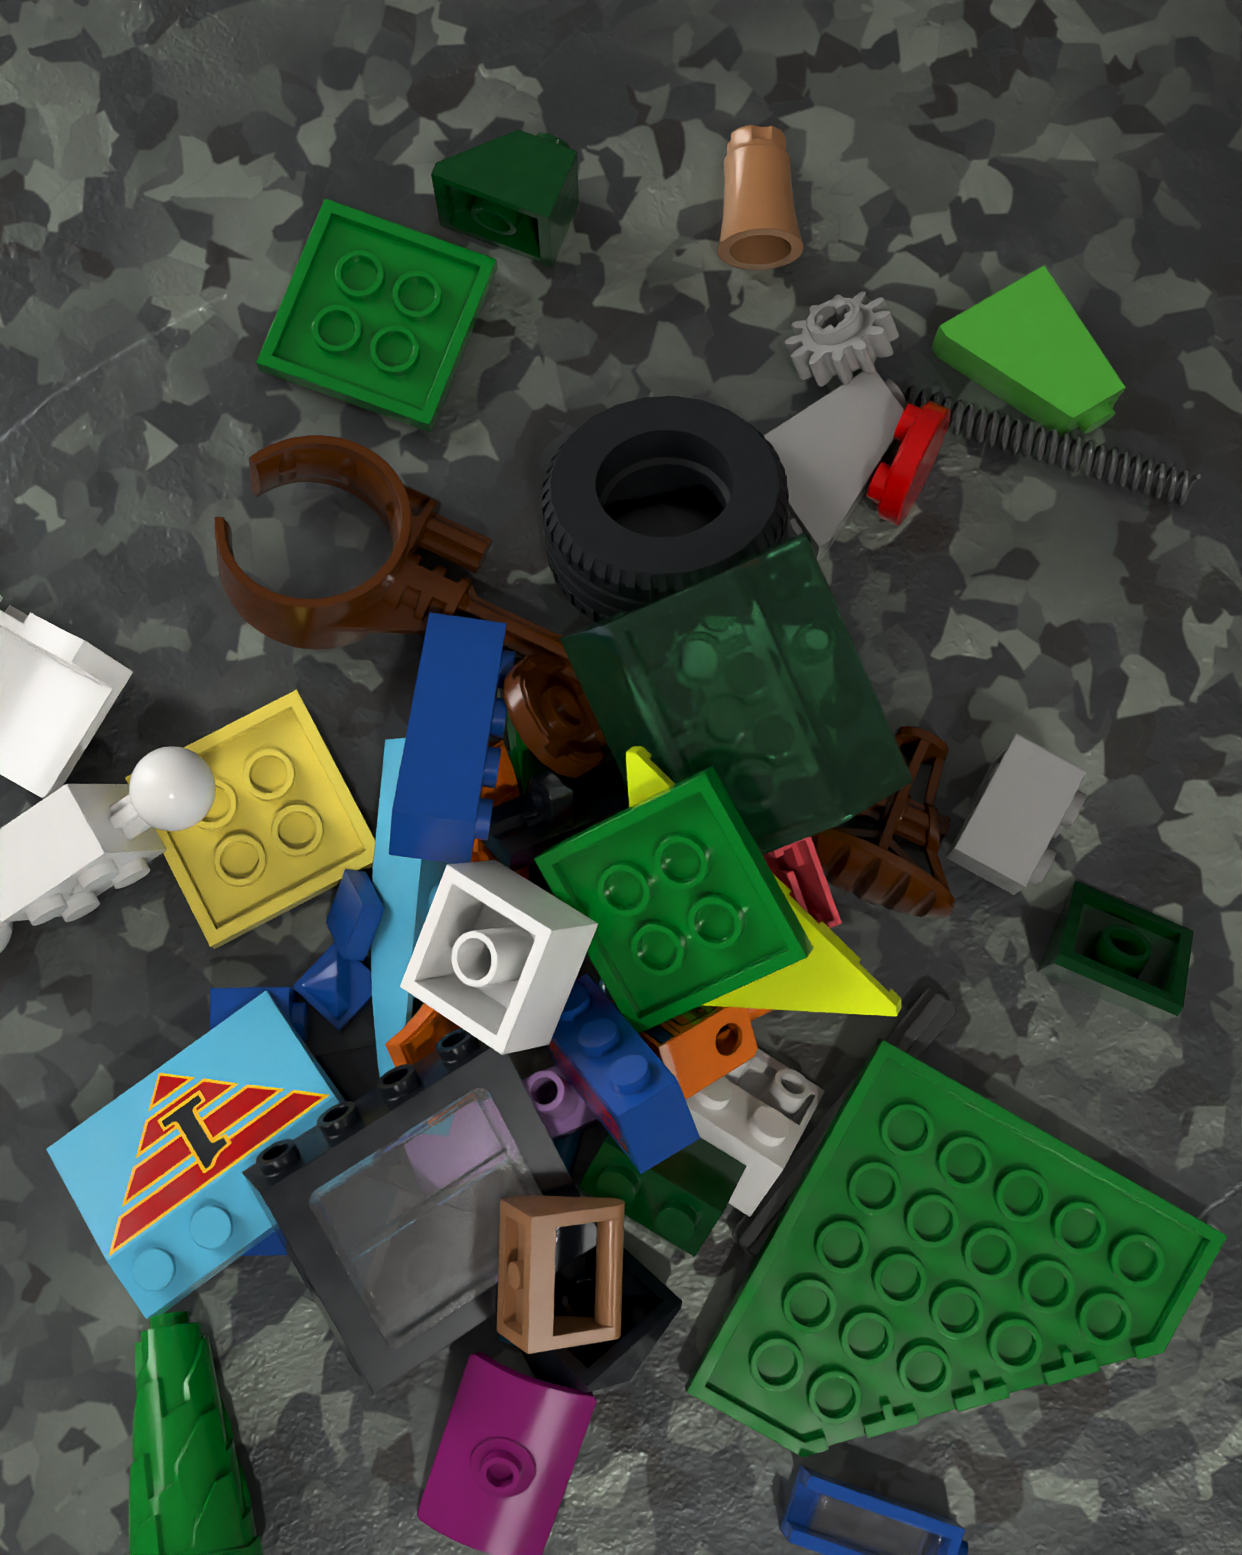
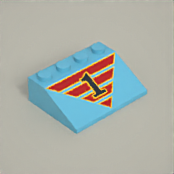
M264 991L46 1150L107 1263L144 1317L148 1319L166 1312L275 1231L242 1172L256 1163V1158L265 1148L280 1140H294L316 1126L317 1120L322 1113L336 1104L345 1102V1099L270 993ZM378 1149L317 1188L310 1196L309 1205L377 1157L382 1151Z

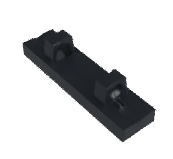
M661 728L639 736L637 746H643L652 755L650 760L675 784L701 772L685 769V739L674 744L663 733L664 731ZM626 755L604 763L591 772L577 778L568 777L560 780L552 769L532 776L529 781L527 794L493 807L488 841H481L501 864L512 871H516L536 863L534 858L542 851L629 808ZM716 772L723 785H725L727 772Z

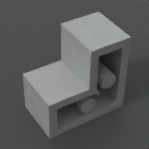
M1015 734L994 757L965 811L969 814L945 858L1013 895L1024 889L1028 882L1038 886L1047 874L1057 853L1047 847L1052 838H1057L1063 827L1069 829L1086 800L1087 795L1079 791L1078 788L1087 772L1024 737Z

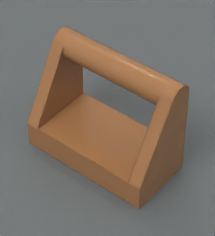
M535 1195L500 1198L497 1332L527 1354L620 1338L625 1201L617 1198ZM597 1222L594 1317L554 1316L556 1228Z

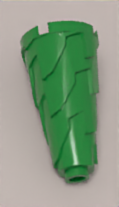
M189 1311L170 1312L149 1318L150 1329L142 1331L140 1333L141 1341L135 1343L136 1405L132 1428V1464L128 1498L129 1555H264V1546L261 1545L260 1535L256 1533L249 1490L235 1449L230 1419L219 1393L208 1332L202 1334V1323L190 1322Z

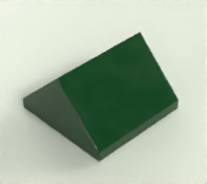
M1075 880L1068 893L1037 972L1157 1023L1178 1017L1184 1007L1194 931Z

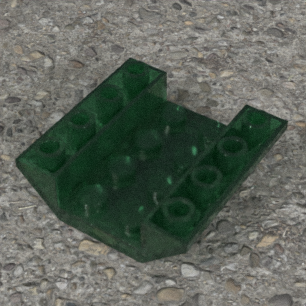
M806 532L748 556L733 568L624 615L621 611L560 638L627 788L626 752L633 746H643L652 755L650 760L675 784L713 766L762 855L843 824L913 781Z

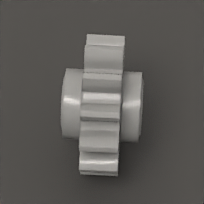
M861 291L853 299L843 298L838 294L832 300L819 306H811L807 321L793 322L791 326L795 336L785 340V345L800 379L805 380L814 376L818 386L822 387L831 378L841 380L843 384H848L852 378L862 372L873 373L875 371L874 362L877 357H889L894 353L890 342L899 337V332L891 311H888L884 298L880 297L869 302L866 292Z

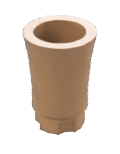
M748 125L740 127L731 133V141L727 143V156L724 159V204L717 250L718 256L726 264L745 270L779 268L799 258L804 249L795 212L791 179V158L786 152V136L780 129L774 126L759 127Z

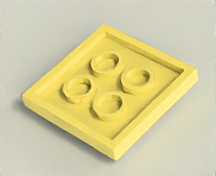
M298 690L184 747L202 757L210 767L216 786L214 802L207 815L199 823L188 829L164 831L155 828L166 848L163 854L211 948L216 949L339 885L345 869L366 871L373 867L375 838ZM131 775L125 777L128 784L130 782Z

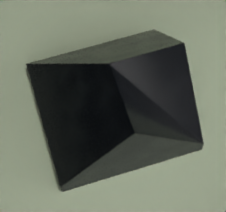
M596 1246L555 1273L554 1316L594 1317ZM623 1247L620 1338L527 1354L520 1348L519 1350L536 1379L574 1388L586 1393L631 1380L681 1309L683 1301Z

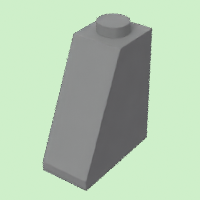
M876 370L873 373L862 372L858 374L848 384L841 385L764 434L765 439L772 444L774 450L778 453L780 462L785 468V475H787L789 493L788 528L813 564L825 556L871 483L881 462L885 461L897 442L893 436L899 419L907 406V402L899 387L889 378L883 381Z

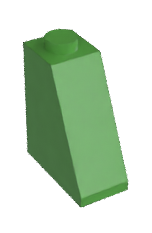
M1045 265L939 325L931 346L937 358L1038 424L1044 425L1049 431L1057 429L1059 437L1079 427L1083 434H1087L1105 424L1116 414L1113 406L1126 388Z

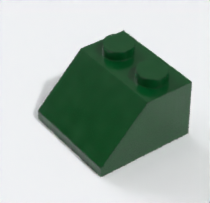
M518 129L435 163L431 177L440 226L553 267L579 205L577 151L571 149L564 140L552 134L538 133L535 136Z
M608 1134L578 1185L577 1190L585 1197L617 1198L625 1201L624 1220L687 1259L696 1256L723 1214L746 1165L700 1138L641 1174L612 1136Z

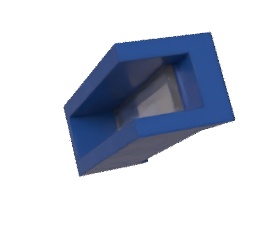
M800 1465L780 1527V1531L789 1543L823 1555H968V1542L962 1540L965 1529L952 1518L932 1513Z

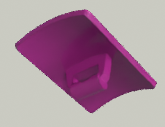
M482 1352L471 1354L468 1358L417 1511L419 1520L456 1542L492 1555H543L597 1403L593 1393H586L574 1388L559 1386L529 1377L498 1363Z

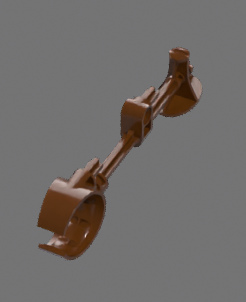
M307 435L271 444L249 457L251 491L256 497L286 484L298 482L322 483L353 494L365 502L380 517L393 540L392 554L373 577L350 591L331 597L303 599L284 596L262 587L247 576L238 566L233 554L231 527L224 517H215L214 530L218 571L225 593L237 612L252 627L275 641L297 648L323 650L355 643L371 633L425 634L429 612L507 623L504 650L516 651L515 657L520 659L537 653L557 658L567 666L560 672L568 680L576 684H586L593 693L610 700L615 705L618 713L617 719L625 722L629 716L641 720L644 722L642 730L645 732L652 731L654 728H661L669 734L668 738L674 744L685 739L683 656L677 654L671 644L678 642L686 643L688 639L653 640L642 664L635 667H627L479 598L474 591L473 580L467 577L457 582L447 577L448 568L439 565L434 570L422 566L423 557L419 554L422 549H425L477 573L486 559L492 539L439 515L441 505L439 500L403 484L394 469L378 454L365 446L334 436ZM903 726L896 729L893 740L870 775L862 777L830 761H827L812 776L768 774L832 804L827 808L786 824L780 833L788 834L809 831L826 880L832 886L845 893L851 892L858 899L870 904L882 905L889 910L908 915L940 919L949 917L953 912L956 902L950 892L937 854L940 844L950 827L951 818L939 813L937 807H935L938 784L949 748L937 735L914 726ZM897 750H899L908 758L895 788L893 787L890 790L876 782L892 761ZM921 763L932 765L923 805L911 800V795H909ZM847 811L875 824L874 828L876 830L828 827L817 824ZM893 834L921 846L926 855L932 876L925 872L892 839Z

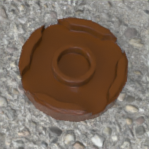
M542 653L526 656L512 666L504 678L503 698L512 724L523 743L538 760L557 774L577 778L591 772L604 763L607 755L602 753V749L609 745V728L601 706L586 684L573 683L560 672L567 667L561 660Z

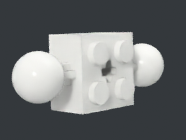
M177 746L162 747L148 753L138 762L132 772L129 784H65L0 829V953L10 941L13 921L29 920L31 925L35 926L61 916L65 922L79 919L96 909L100 905L97 896L113 885L115 889H120L146 876L150 872L147 863L166 851L155 828L164 831L188 829L199 823L211 809L215 798L216 786L213 773L205 760L186 748Z

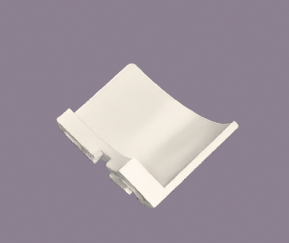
M11 605L8 606L5 612L0 610V774L45 799L64 785L133 671L87 641L66 632L31 612L29 615H26Z

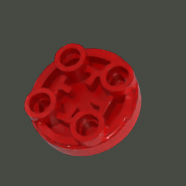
M929 401L921 408L908 403L904 409L893 436L894 439L899 441V450L892 465L881 462L867 492V497L872 499L873 503L878 504L877 513L879 518L898 526L908 516L929 476L943 443L951 417V410L949 408Z

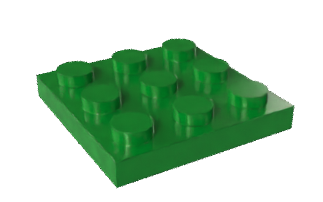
M325 198L256 364L261 372L432 433L498 269L497 260Z
M713 766L542 851L534 858L554 896L598 923L587 954L619 1011L638 1034L803 960L809 956L814 948Z

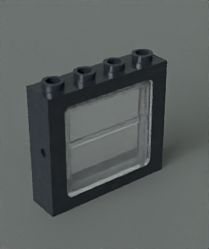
M463 1028L445 1035L436 1044L434 1052L415 1064L400 1065L386 1072L378 1080L375 1089L356 1101H345L330 1107L320 1115L316 1126L294 1140L284 1139L268 1146L258 1155L256 1163L242 1172L352 1368L374 1395L497 1312L500 1198L522 1195L581 1197L509 1055H501ZM594 1222L556 1228L555 1273L596 1246L597 1227Z

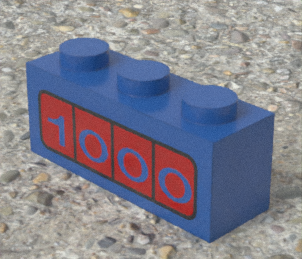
M588 974L575 980L550 1044L546 1046L555 1065L642 1174L700 1139L699 1133L675 1076Z

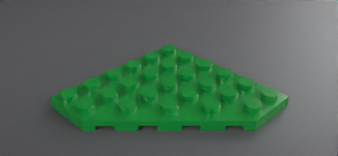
M878 1038L687 1380L685 1389L687 1393L799 1456H810L829 1450L828 1446L866 1435L867 1439L920 1424V1419L956 1409L957 1412L1006 1399L1010 1397L1009 1393L1044 1383L1048 1386L1099 1372V1367L1133 1357L1140 1360L1164 1353L1225 1242L1227 1235L883 1039Z

